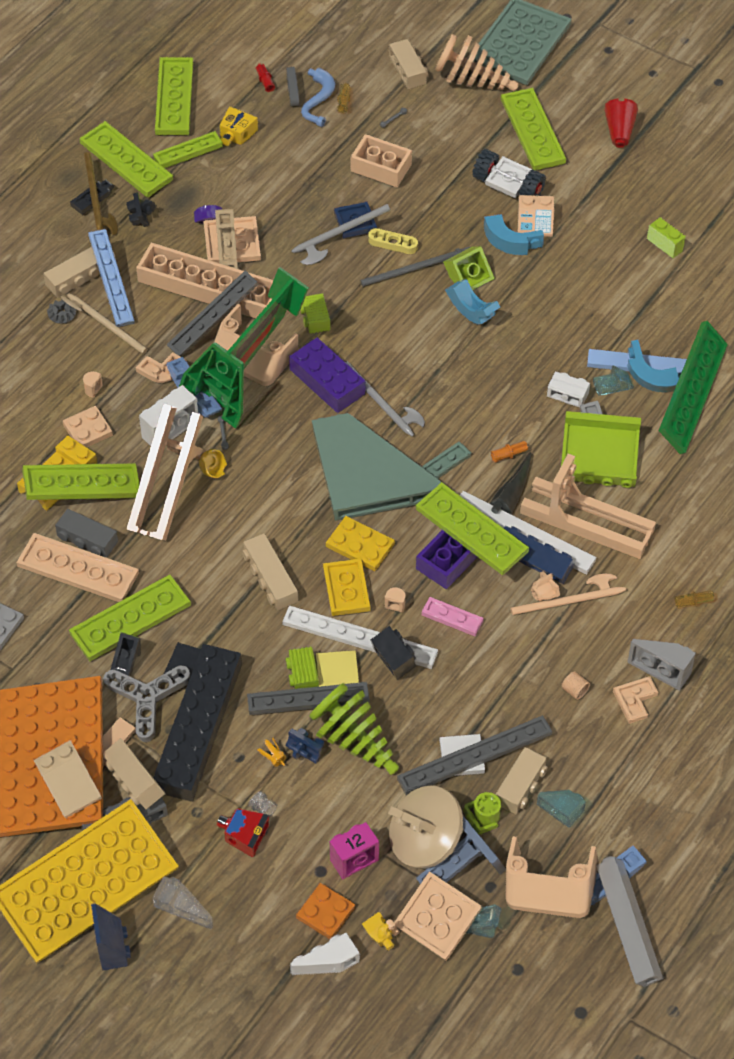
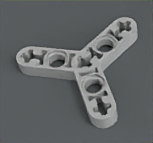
M178 666L145 684L119 671L109 670L104 674L103 681L109 690L137 702L136 734L140 741L149 742L155 737L156 702L187 685L191 675L187 667ZM182 673L185 677L181 678L178 675ZM116 677L117 682L112 681L110 683L109 679H114ZM168 682L169 687L167 689H159L161 683ZM128 684L135 685L134 690L131 692H127L124 689ZM150 693V697L143 698L142 694L147 695ZM144 710L151 711V715L149 717H141V713ZM144 724H147V728L149 730L147 732V735H143V732L145 731Z

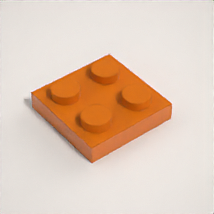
M320 883L296 914V919L331 939L353 912L355 904Z

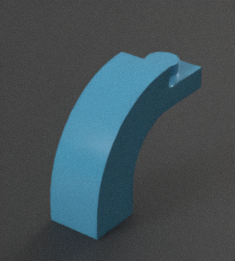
M502 214L484 217L486 237L497 249L513 255H527L528 249L543 247L544 234L542 230L525 233L514 232L505 225Z
M467 279L458 281L445 289L457 310L473 323L483 324L495 316V310L500 308L497 301L486 303L480 300L473 292Z
M639 340L631 341L630 348H628L630 359H628L627 367L635 381L651 391H674L679 380L676 367L665 370H657L650 367L643 359Z

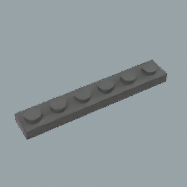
M245 270L182 329L167 346L175 354L183 357L259 285L258 282Z
M367 682L345 684L348 690L338 701L341 706H344L353 696L363 690L365 697L359 704L369 703ZM339 685L247 694L249 715L315 709Z

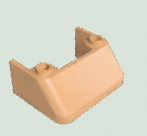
M237 304L221 322L214 341L227 351L240 337L236 332L242 324L241 305ZM294 333L286 344L272 341L265 348L261 347L244 369V376L260 385H271L290 363L289 356L299 350L298 334Z
M512 837L506 864L505 898L507 905L511 909L575 918L585 917L590 911L598 870L596 865L599 864L596 846H591L588 865L576 864L572 866L568 878L527 873V861L520 857L521 852L517 837Z

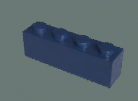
M505 525L504 529L529 547L528 553L518 562L539 573L552 574L553 580L564 585L575 565L572 556L566 552L559 553L555 551V548L548 543L544 545L539 543L538 539L532 535H523L522 531L514 526L510 528Z

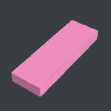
M429 597L422 610V616L472 636H476L483 623L482 617Z

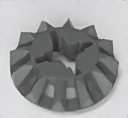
M55 300L53 304H49L47 314L49 319L55 323H67L75 317L76 309L63 300Z

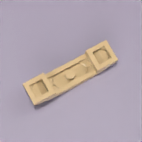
M233 209L215 210L219 264L238 269Z

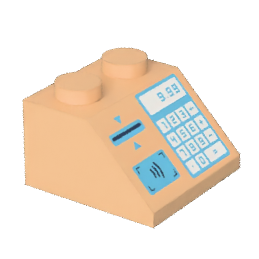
M519 195L518 232L525 233L542 230L544 236L553 237L554 196Z

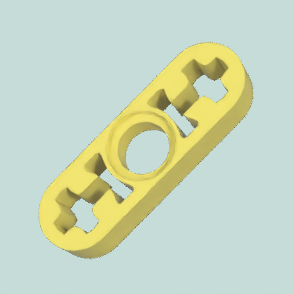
M377 228L369 232L368 240L373 246L406 254H414L418 250V241L414 237ZM395 239L398 242L392 244L389 242V240Z

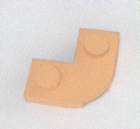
M172 352L161 364L146 356L137 365L136 372L154 382H169L173 379L167 368V363L181 357Z

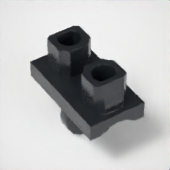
M138 192L134 193V199L126 202L129 212L133 213L129 215V220L133 226L140 223L144 227L149 226L147 215L152 214L156 209V205L149 199L140 200Z

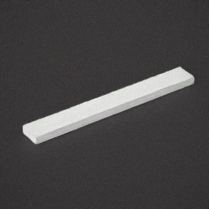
M465 491L460 494L463 499L502 528L505 525L510 528L514 526L520 529L523 535H532L538 539L539 543L543 545L548 543L555 548V551L568 553L574 561V569L587 575L595 563V556L501 509L495 514L491 511L493 505Z
M289 606L283 619V625L372 652L375 651L370 639L380 633L293 606ZM402 639L405 643L404 645L408 644L414 651L416 657L414 660L415 664L432 669L438 649Z

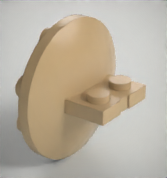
M423 786L415 789L399 803L397 808L391 806L388 814L392 815L389 829L392 850L400 861L413 868H430L444 861L454 852V848L463 832V815L459 802L449 791L438 786Z

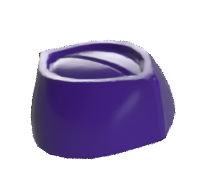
M206 205L197 208L194 211L195 222L204 224L206 220H216L215 210H222V207Z

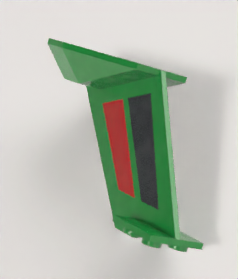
M279 267L268 293V297L272 299L228 351L216 342L212 343L183 373L179 387L183 385L194 396L201 391L209 397L213 396L217 403L225 408L222 419L236 429L243 415L244 369L284 318L287 310L296 317L299 315L309 287Z

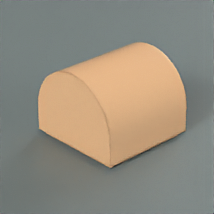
M92 371L84 375L85 393L87 396L94 398L103 386L101 374Z
M397 587L389 589L385 595V608L404 612L405 592Z

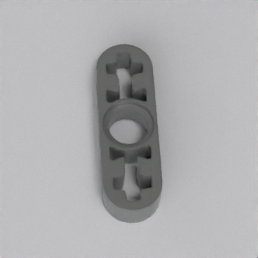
M286 67L290 106H299L295 67Z

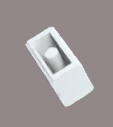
M555 371L548 385L547 397L580 407V405L584 404L589 394L590 383L585 379H577L569 376L567 373Z

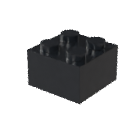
M388 626L370 639L374 651L396 680H399L416 667L414 661L416 657L412 648L408 644L404 645L403 637L397 629L392 630Z

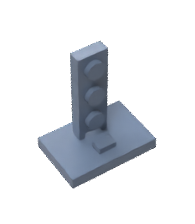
M463 817V830L467 836L456 845L454 852L444 861L426 869L416 879L421 884L427 874L431 872L447 883L478 856L481 857L483 854L500 875L506 871V868Z

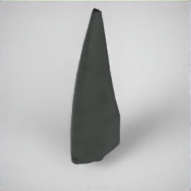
M531 452L528 453L512 477L492 498L489 504L493 505L491 509L493 513L497 514L500 509L509 514L513 513L527 480Z

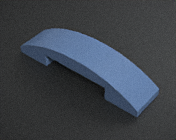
M183 357L167 363V368L177 388H179L183 373L190 367ZM202 391L195 395L198 413L202 416L208 417L222 411V408L213 396L208 397Z
M634 846L617 857L624 862L629 879L646 864V860ZM599 874L596 876L591 905L606 897Z

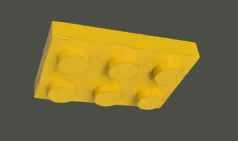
M347 516L343 518L326 541L327 548L351 560L361 559L362 565L373 571L377 570L395 545L394 539Z
M353 559L323 563L331 616L370 611L362 560Z

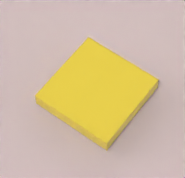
M356 650L316 653L319 687L340 685L342 683H359Z

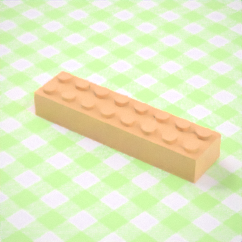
M154 243L149 245L136 267L138 282L208 304L244 272ZM249 273L259 285L239 305H241V314L256 318L272 300L268 297V293L273 280Z

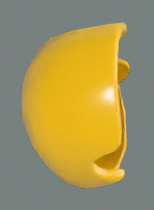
M216 449L205 451L199 459L200 471L205 476L218 479L224 476V468L227 466L224 454Z

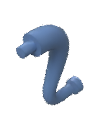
M310 68L308 75L313 76V80L320 83L323 87L318 94L303 105L301 113L305 119L316 123L319 127H323L326 118L322 116L317 117L308 111L333 94L335 81L333 76L321 68L313 70Z

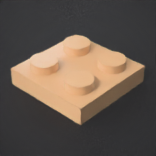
M96 406L62 420L63 426L71 438L86 448L113 436L111 428Z

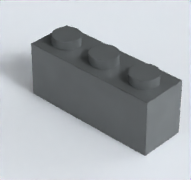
M68 508L55 525L57 536L61 540L69 541L78 548H84L91 551V553L105 558L108 557L118 543L116 530Z

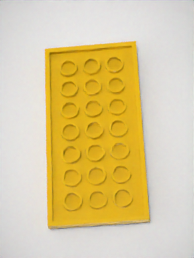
M130 799L0 885V911L37 964L94 926L91 904L96 903L113 913L177 870L179 866L132 799Z

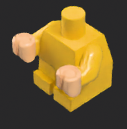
M378 912L362 923L369 936L379 946H385L387 950L394 947L391 941L393 939L392 935L396 936L400 931L391 919L386 922L381 913Z

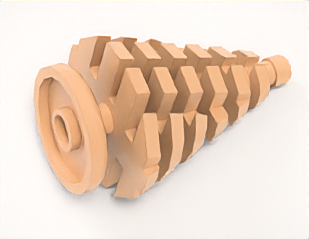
M451 34L435 68L436 71L440 72L448 60L454 62L446 82H452L461 65L463 68L456 84L461 85L468 71L471 70L472 73L466 86H472L479 74L482 76L477 84L478 87H483L488 78L490 79L488 89H493L495 83H498V90H503L504 87L509 88L511 91L517 90L518 82L510 80V74L507 71L504 76L500 75L503 68L500 64H498L495 71L491 70L495 62L492 57H490L486 67L482 66L488 53L485 49L481 52L477 62L473 61L480 47L477 42H475L468 58L464 57L472 40V37L467 35L459 53L454 52L453 47L457 37Z

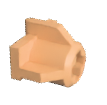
M540 572L541 578L535 581L531 588V593L535 600L540 602L559 597V586L553 581L552 574L547 575L544 572Z

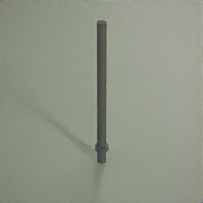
M470 247L457 248L453 252L360 280L362 287L432 266Z

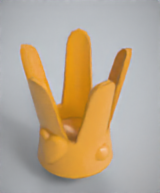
M274 737L272 739L277 749L269 740H265V744L272 755L260 748L257 751L269 759L275 767L281 764L285 766L283 762L287 756L283 751H280Z

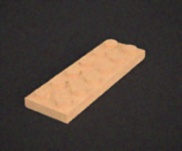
M33 533L16 562L17 567L117 602L126 598L139 574V569L36 533Z

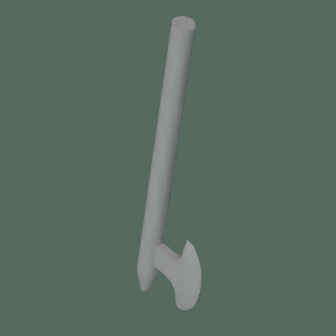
M386 204L299 244L292 250V253L301 252L306 249L308 256L301 263L306 265L317 263L327 255L328 249L317 251L314 245L390 211L389 205Z
M348 361L345 362V363H346L347 365H349L356 373H358V372L355 370V368H354ZM365 380V391L406 434L414 435L408 426L411 423H417L421 427L424 426L425 421L419 412L410 407H403L407 415L401 418Z

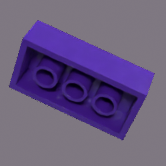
M315 338L289 356L290 370L337 413L365 395V380L320 339Z
M441 530L416 556V569L447 589L477 556L445 531Z

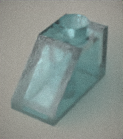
M570 790L540 792L537 797V805L568 828L574 824L585 810L586 801H584L581 795Z

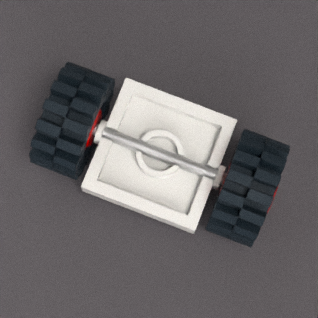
M488 149L481 151L472 170L474 178L514 198L518 194L540 196L546 181V175L508 158L502 157L500 159L497 153Z

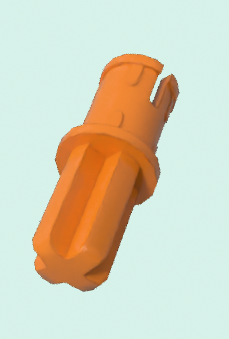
M526 441L511 446L506 444L505 447L491 451V458L494 463L506 458L511 459L513 455L527 451L528 445Z

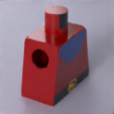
M236 809L232 818L220 815L217 827L225 829V841L228 844L254 858L269 827V815Z

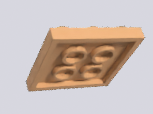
M256 216L234 218L237 262L261 260ZM216 220L204 221L207 259L219 263Z
M429 872L394 924L408 936L447 961L482 910V906Z

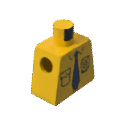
M233 107L228 108L220 123L221 141L226 146H229L231 142L242 145L258 130L257 117Z

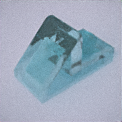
M612 365L611 374L593 378V384L598 396L625 391L634 387L628 372Z
M496 904L482 907V910L466 933L493 938L495 929L498 927L501 907Z

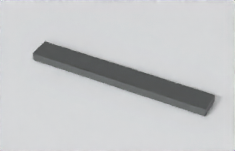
M542 715L397 775V780L405 795H408L415 789L433 785L552 735V730Z

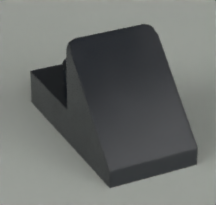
M123 632L120 633L110 670H116L131 676L135 659L141 655V641L139 637Z

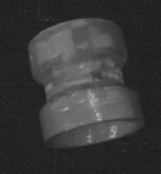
M259 791L250 799L248 806L253 811L267 814L270 817L275 812L277 803L269 800L263 791Z

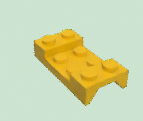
M67 435L55 447L56 452L42 465L96 464L97 457L96 453ZM22 478L17 483L18 491L21 494L25 492L24 479ZM59 499L38 501L47 511Z

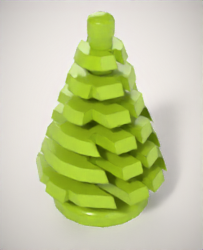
M344 683L340 684L309 715L312 720H318L328 711L333 714L329 721L317 732L316 736L323 738L338 724L342 723L341 727L330 736L327 742L334 744L350 731L351 734L340 744V749L346 750L358 740L360 743L350 754L356 757L366 748L368 752L362 760L368 762L374 757L377 761L373 766L380 768L383 765L390 775L395 774L399 770V766L390 759L393 755L391 749L386 752L382 750L387 744L385 737L377 744L374 742V739L382 731L381 727L377 726L369 734L365 732L376 721L374 713L360 725L357 724L370 710L369 703L366 702L349 716L352 710L364 699L365 694L363 690L353 696L344 706H341L338 701L345 695L348 687Z

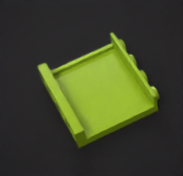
M566 411L561 466L567 454L575 456L574 464L577 465L573 474L575 476L574 482H583L584 484L599 483L604 486L620 485L624 488L635 487L641 418Z

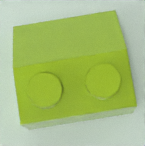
M481 246L470 247L443 261L450 279L454 283L467 279L472 290L495 279Z

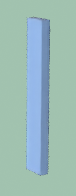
M104 229L89 232L90 243L116 326L121 327L134 324L133 314L107 231Z
M589 349L587 367L629 371L627 367L628 359H630L629 354ZM643 355L644 361L654 369L665 370L676 367L678 377H680L687 360Z

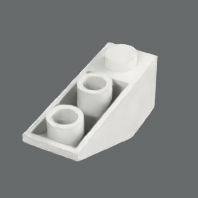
M347 933L341 936L336 935L323 946L318 945L305 956L300 955L290 963L292 975L342 972L359 962V951Z

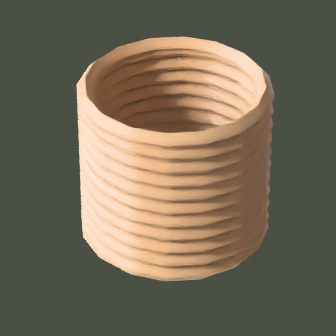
M576 671L571 672L562 683V689L576 700L582 698L590 687V683Z

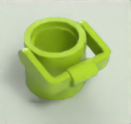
M485 792L478 795L475 801L465 804L463 812L477 834H482L498 827L501 801L497 795ZM471 808H474V815L470 811Z

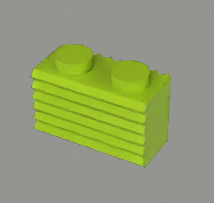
M658 218L649 225L647 239L670 257L675 258L683 251L685 235L680 233L675 227H672L670 223L662 220V218Z
M323 293L306 296L300 313L305 316L303 317L304 328L308 327L310 334L329 331L330 318Z
M312 647L290 649L289 657L285 658L287 670L291 669L292 673L289 675L290 687L294 686V689L319 687Z

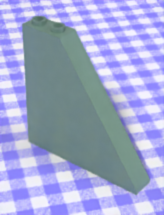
M349 413L312 420L314 438L335 521L342 520L345 516L352 518L417 505L441 483L440 480Z

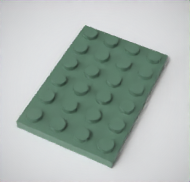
M510 0L479 42L480 47L473 61L477 62L481 52L485 49L488 53L482 66L486 67L490 57L495 60L491 68L492 71H495L498 64L503 67L500 75L504 76L507 71L510 74V79L528 85L569 28L572 19L523 0Z

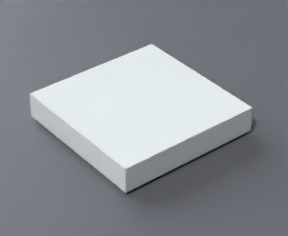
M480 734L440 737L441 757L481 741ZM484 763L457 775L485 773Z

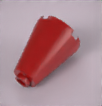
M616 98L605 104L604 112L612 144L617 148H623L629 144L638 113V105L630 99L624 98V101H618L619 98Z

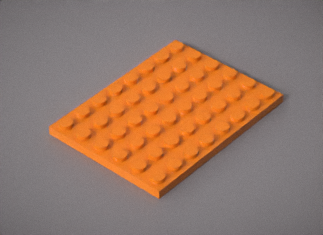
M101 676L0 690V837L79 827L82 824H93L103 818ZM71 740L102 799L65 819L34 760Z

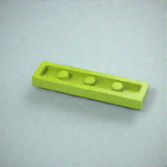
M214 131L153 153V158L159 165L166 168L221 148L223 144Z

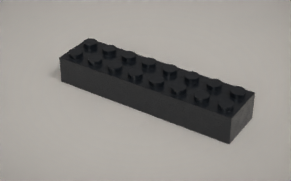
M207 644L202 645L153 777L165 792L164 795L193 802L242 667L241 653Z

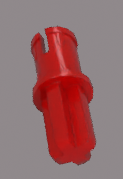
M258 63L255 69L259 75V81L263 84L266 92H272L275 89L271 79L272 75L267 71L264 64Z

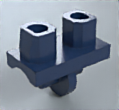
M303 728L297 731L291 729L285 746L293 751L292 757L298 759L302 756L316 764L319 761L324 741L320 738L309 739L308 732Z

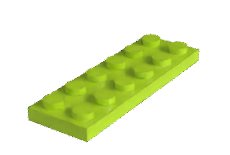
M160 57L155 135H189L193 57Z
M529 88L501 94L503 106L532 169L539 170L565 164L566 157L534 89Z
M106 121L79 138L80 144L147 198L173 181V175Z
M136 463L23 465L22 468L27 500L136 498L140 486Z
M442 482L416 505V510L501 575H504L529 551L528 546Z
M169 574L69 629V633L90 662L117 647L121 632L137 636L191 606V601Z

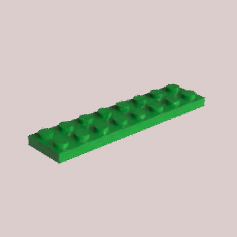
M708 321L701 322L658 430L679 454H684L687 451L728 345Z

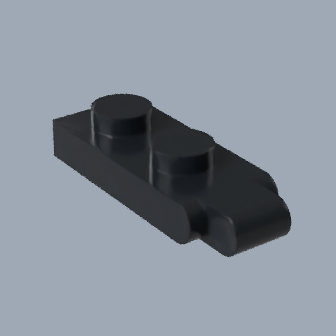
M106 179L101 183L99 181L96 182L99 203L107 198L114 188V185ZM90 188L70 201L71 207L81 215H84L93 208Z

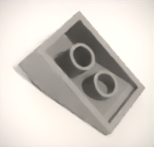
M633 639L627 663L680 691L691 675L696 653L678 643Z

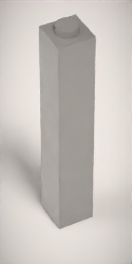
M613 856L607 857L596 866L635 983L646 987L662 980L663 976L624 862Z

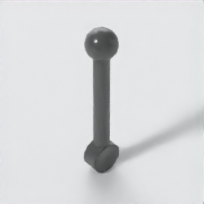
M401 108L400 112H398L385 122L382 121L380 123V126L382 128H385L389 122H391L401 114L405 115L407 113V109Z
M219 416L218 422L220 423L222 435L221 447L226 450L229 445L226 442L224 420L222 416Z

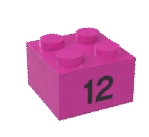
M367 822L353 826L350 831L344 834H337L330 841V861L342 880L379 861V841Z

